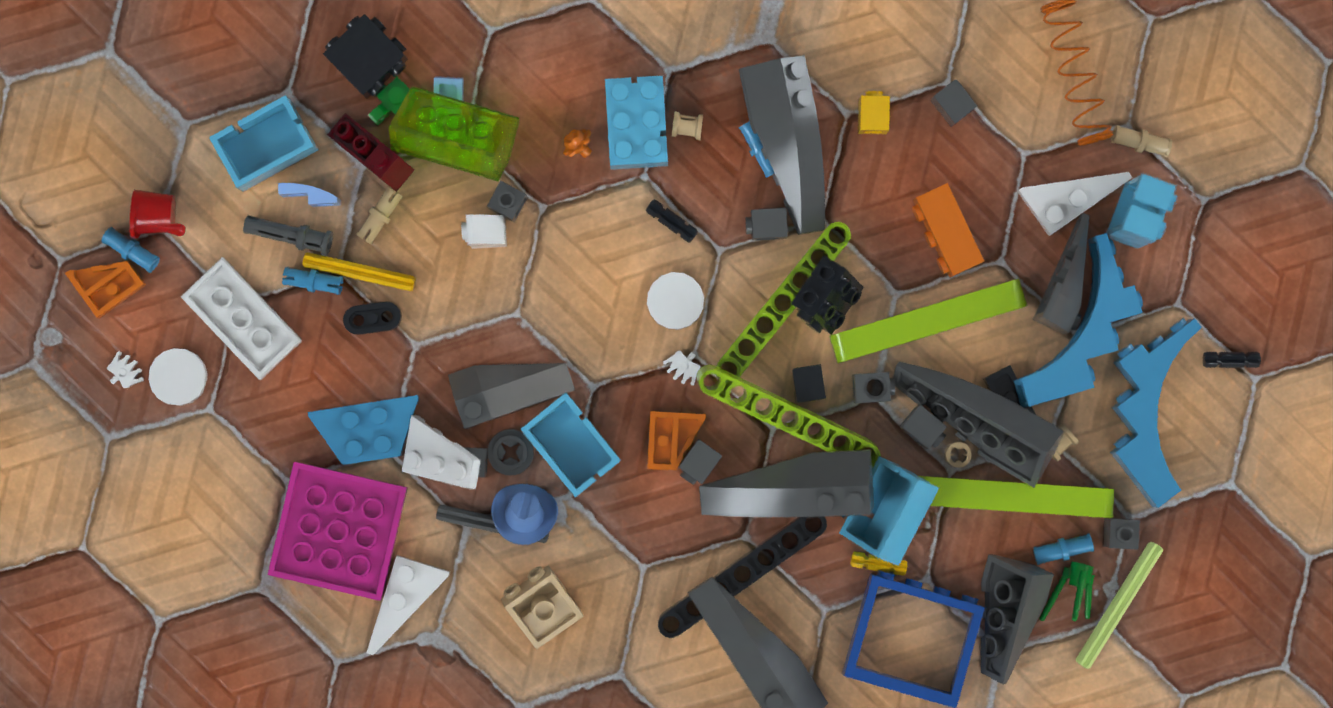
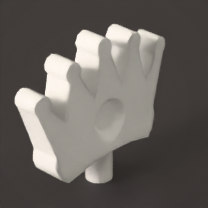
M118 351L111 364L107 367V370L115 375L110 382L114 385L119 380L123 388H130V386L144 381L143 377L135 379L142 372L141 368L132 371L135 365L138 364V361L134 360L127 364L131 356L126 355L120 360L122 352Z
M677 351L673 356L663 361L664 365L672 362L667 370L668 373L677 369L673 380H677L684 373L681 383L685 384V381L691 377L692 382L690 384L694 385L697 372L700 369V365L691 362L696 356L691 352L686 358L681 351Z

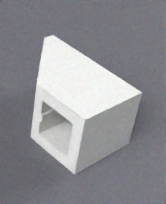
M471 214L466 215V222H461L462 239L468 242L472 249L507 247L506 224L503 215Z

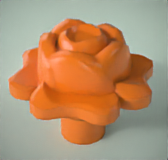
M586 129L571 130L564 138L565 150L563 154L572 157L580 153L583 158L588 157L592 152L588 146L592 132Z

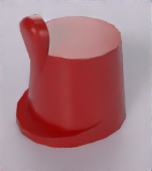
M134 189L129 218L131 238L137 239L141 234L170 233L176 236H183L185 234L186 227L175 223L176 201L174 195Z

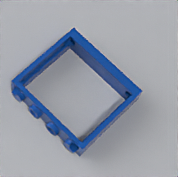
M878 570L877 575L870 573L842 670L843 676L957 708L985 607L978 604L979 599L962 594L961 599L951 597V591L934 586L933 591L923 589V583L906 578L905 583L894 580L895 575L880 570ZM879 586L972 613L950 692L856 665Z

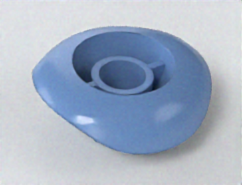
M515 484L502 488L495 495L491 506V514L497 531L504 539L514 544L529 545L538 542L551 531L557 520L558 506L554 497L544 489L530 484Z

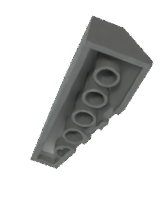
M805 55L779 58L740 68L739 73L750 126L753 133L758 134L763 145L761 151L765 160L769 159L775 173L772 175L776 185H779L785 196L784 204L798 235L825 230V186L822 146L817 111Z
M898 362L893 378L895 379V386L918 405L928 406L938 420L942 423L946 421L958 431L955 434L963 442L968 439L979 448L977 453L984 459L1033 488L1037 485L1058 448L1063 430L1033 414L1028 409L986 388L932 369Z
M871 450L811 452L798 458L784 460L771 466L757 468L737 476L734 475L700 485L701 515L736 517L871 515L874 509Z
M713 577L687 592L761 708L826 707L828 704L827 700L798 655L763 625L756 616L749 612Z

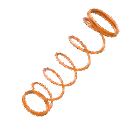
M1057 0L1040 8L1042 10L1041 13H1046L1043 21L1050 25H1077L1057 36L1051 42L1050 47L1060 51L1085 50L1063 63L1057 72L1060 75L1070 77L1092 76L1069 90L1065 95V99L1070 102H1100L1079 114L1072 121V125L1078 128H1107L1100 133L1077 140V145L1082 146L1108 139L1114 134L1110 130L1112 127L1110 125L1075 124L1077 119L1102 105L1105 100H1075L1067 98L1072 91L1096 78L1097 74H1065L1060 72L1062 67L1087 53L1090 48H1057L1053 46L1056 40L1078 28L1083 23L1081 21H1047L1046 17L1050 13L1071 7L1077 2L1076 0Z

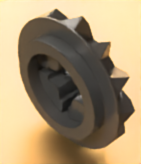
M508 429L497 433L491 439L487 453L489 462L496 471L511 476L520 474L529 467L533 460L534 450L532 443L524 433ZM504 443L509 447H513L520 443L521 445L517 447L518 450L516 451L520 462L511 457L502 462L501 460L504 458L506 451L501 444Z

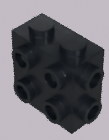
M364 14L361 17L356 16L346 26L347 31L340 38L338 36L332 38L325 46L327 50L323 55L368 99L370 96L376 97L385 88L384 82L391 76L397 77L406 68L404 63L408 59L403 54L406 48L395 37L390 40L383 33L386 27L375 16L370 20Z
M823 256L791 304L798 310L796 315L805 321L807 326L818 333L824 330L832 335L835 329H838L843 324L845 315L850 307L859 301L864 287L846 268Z

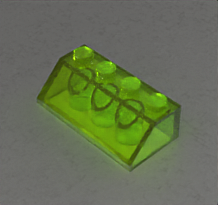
M412 86L389 125L391 150L499 182L510 160L519 125V117Z

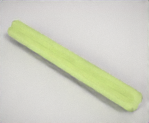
M1154 542L1147 544L1077 656L1076 662L1086 669L1091 668L1162 554L1163 548Z

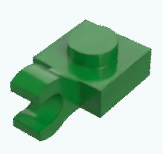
M397 76L377 95V98L382 103L375 107L368 116L379 126L391 113L399 118L418 99V96Z

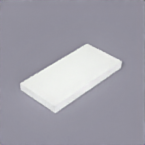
M223 257L181 296L191 309L259 380H262L303 341Z

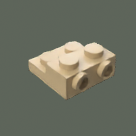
M549 565L544 569L541 566L534 568L528 574V580L521 585H518V583L510 585L504 591L505 596L501 598L504 608L536 650L584 617L582 611L567 593L565 587Z

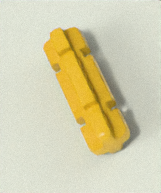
M856 551L852 553L850 561L852 567H866L868 570H880L887 573L891 571L893 574L901 576L906 574L908 567L906 560H901L898 566L877 558L873 554H868L867 556L865 553Z

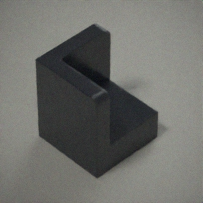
M821 364L794 368L792 370L795 403L826 399Z

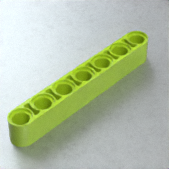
M834 222L825 229L716 365L720 368L723 363L731 362L736 366V376L740 377L795 309L790 304L788 310H778L775 306L776 297L784 295L792 303L801 289L794 285L793 277L797 273H803L809 278L817 266L811 260V254L814 251H821L832 261L835 260L848 244L851 237L850 229L846 224ZM832 229H840L844 233V241L838 244L830 240L829 232ZM760 318H768L772 322V330L769 333H761L757 329V321ZM749 340L754 344L755 348L752 355L744 356L739 352L738 345L741 341Z
M1015 279L836 333L829 337L837 363H841L1017 310L1028 305L1020 279Z
M709 364L704 365L697 372V383L705 394L827 452L862 450L869 447L872 449V468L880 456L879 449L870 439L726 370ZM712 373L718 375V381L715 385H704L703 381L706 375ZM735 386H742L744 388L743 395L739 398L730 397V391ZM763 398L770 400L767 409L762 411L756 409L758 400ZM794 411L795 418L789 423L782 422L781 418L785 412ZM820 423L821 429L817 434L810 435L807 433L808 427L811 424ZM837 436H846L844 445L841 447L833 446V441Z
M919 476L939 488L930 506L1113 518L1114 489L1037 484L1033 488L1026 483Z

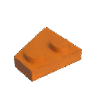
M129 261L65 272V275L93 314L99 319L146 286Z
M650 411L647 469L676 471L706 419V414Z

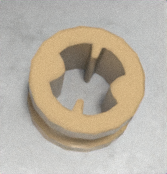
M962 442L949 444L944 452L946 462L956 468L966 466L972 456L969 446ZM953 448L957 450L964 449L965 454H962V456H965V459L962 462L960 460L952 461L950 456L954 454L950 453Z

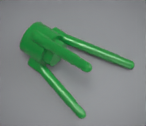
M1071 561L1070 568L1064 567L1062 576L1039 617L1040 621H1044L1067 579H1070L1069 585L1077 587L1072 621H1077L1084 589H1086L1085 618L1089 619L1091 615L1092 585L1095 575H1092L1094 567Z

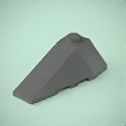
M1085 213L1081 214L1076 221L1033 318V321L1062 334L1075 330L1081 319V315L1078 312L1081 307L1090 216Z
M566 363L474 365L448 375L454 401L464 429H469L561 396L564 393L575 391Z
M988 554L981 580V591H985V609L982 616L985 619V635L981 638L982 674L1001 684H1007L1046 604L1054 576L1053 573L1031 563Z

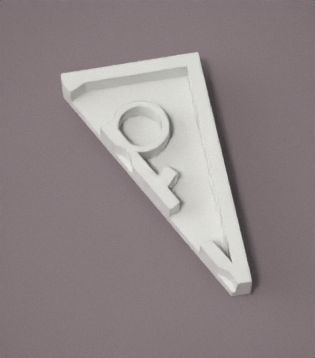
M1129 172L1022 187L1017 192L1048 236H1050L1133 177Z
M397 555L367 654L374 655L449 577L450 571Z

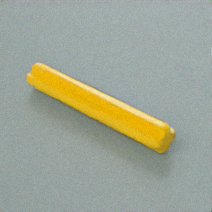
M306 252L303 257V266L305 268L407 291H413L416 278L412 275Z

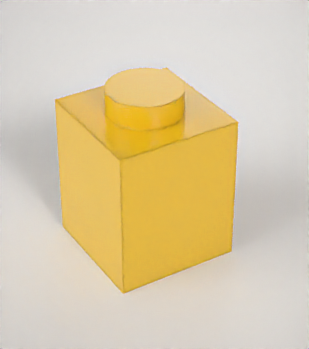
M866 91L865 95H861L858 100V134H887L890 122V96H883L882 91Z

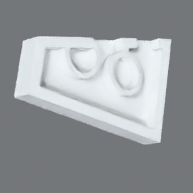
M411 415L402 472L468 489H476L481 460L458 443L451 442L437 428H432L426 424L425 420L419 415Z

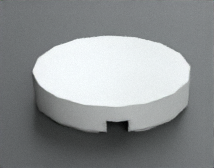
M671 272L660 276L653 282L648 292L647 306L650 315L659 325L668 329L679 330L692 325L699 318L704 306V295L701 286L694 278L684 273Z
M173 348L162 352L154 359L149 369L148 380L152 392L159 400L170 405L182 406L194 402L202 395L208 373L205 363L197 354L187 349Z

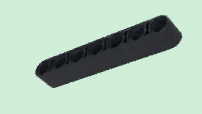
M825 516L819 517L821 525L816 531H808L806 529L805 522L808 517H797L713 578L717 582L723 583L727 591L736 596L822 535L827 527ZM787 532H793L797 536V543L792 548L784 547L781 542L782 536ZM769 549L773 552L774 558L770 564L763 565L758 561V554L761 550ZM739 566H746L750 569V576L745 581H738L734 577V571ZM689 594L660 615L658 628L663 636L675 638L703 619L701 613L693 615L687 611V603L692 600ZM674 616L679 620V627L675 631H668L663 627V621L666 617Z

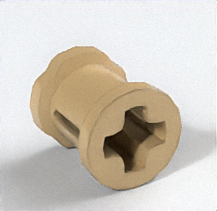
M675 111L672 136H693L696 140H700L703 114L695 117L680 115L679 112Z
M1062 423L1057 427L1064 432L1058 448L1052 457L1057 462L1061 459L1060 455L1072 444L1076 445L1079 442L1075 435Z

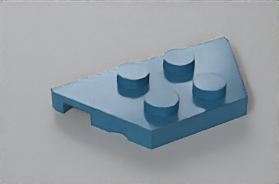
M419 395L308 412V417L342 465L398 457L402 455L409 431L411 415H414L419 402Z

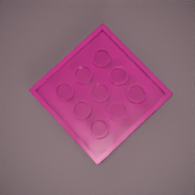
M294 462L268 575L381 601L408 487Z

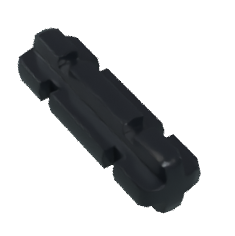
M652 200L647 206L646 212L653 218L657 217L660 223L675 234H681L680 237L690 243L697 235L698 231L690 224L686 225L685 220L668 208L664 209L663 204L657 200Z
M1244 352L1203 353V366L1205 368H1215L1217 366L1219 368H1242L1244 366L1246 368L1260 367L1261 364L1259 352H1246V354Z

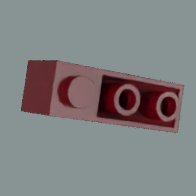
M346 113L327 134L396 192L414 172V169Z

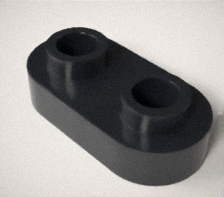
M391 302L358 305L349 308L345 312L343 323L345 328L355 335L391 331L400 325L402 313L399 307ZM387 311H390L393 315L390 322L383 320V314ZM358 315L364 318V323L361 326H356L354 323V319Z

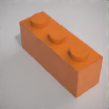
M948 183L913 200L915 204L912 206L913 213L917 221H923L927 229L924 232V236L930 248H936L939 255L936 261L943 274L947 273L949 278L984 262Z

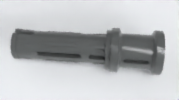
M250 215L246 217L243 232L246 234L294 244L298 250L304 251L306 248L321 252L323 256H328L333 242V232L329 230L326 233L310 229L308 225L298 228Z

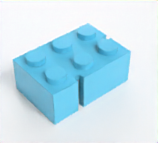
M663 76L637 77V83H631V77L605 79L610 168L628 169L668 166L666 136H661L666 135Z
M286 95L239 120L237 123L240 128L245 130L244 132L240 133L236 127L230 125L209 137L236 188L243 192L318 151L310 133L302 124L303 121L295 106Z
M1141 174L1126 182L1106 231L1108 238L1136 249L1153 243L1156 239H1161L1167 223L1163 222L1166 211H1172L1177 199V195H1174L1176 186L1146 174Z
M564 393L522 427L521 431L571 493L577 497L596 481L593 475L597 473L600 477L619 463L621 459L587 417L581 420L579 416L583 412L569 394Z
M879 456L872 469L874 509L872 513L875 514L873 519L864 515H850L847 517L839 534L877 558L899 566L939 488L901 465Z

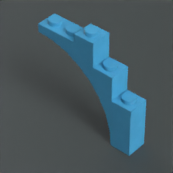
M1107 233L1088 239L1092 260V286L1088 306L1079 328L1067 346L1053 360L1035 372L1013 380L1020 405L1023 408L1095 388L1093 384L1095 374L1091 365H1088L1087 359L1118 351L1119 336L1116 329L1112 328L1111 322L1143 313L1141 309L1143 307V300L1139 291H1136L1135 285L1123 288L1124 275L1121 268L1116 264L1114 258L1116 254L1115 245L1112 239L1108 238Z
M1182 318L1170 327L1172 332L1163 339L1160 335L1147 345L1148 351L1142 344L1134 347L1132 344L1127 345L1117 353L1120 358L1113 362L1134 391L1127 389L1116 397L1118 403L1112 407L1132 433V436L1126 434L1114 443L1116 448L1110 453L1149 504L1155 508H1159L1181 491L1168 469L1161 450L1157 428L1158 402L1163 381L1172 361L1184 344L1202 328L1195 318L1187 321Z

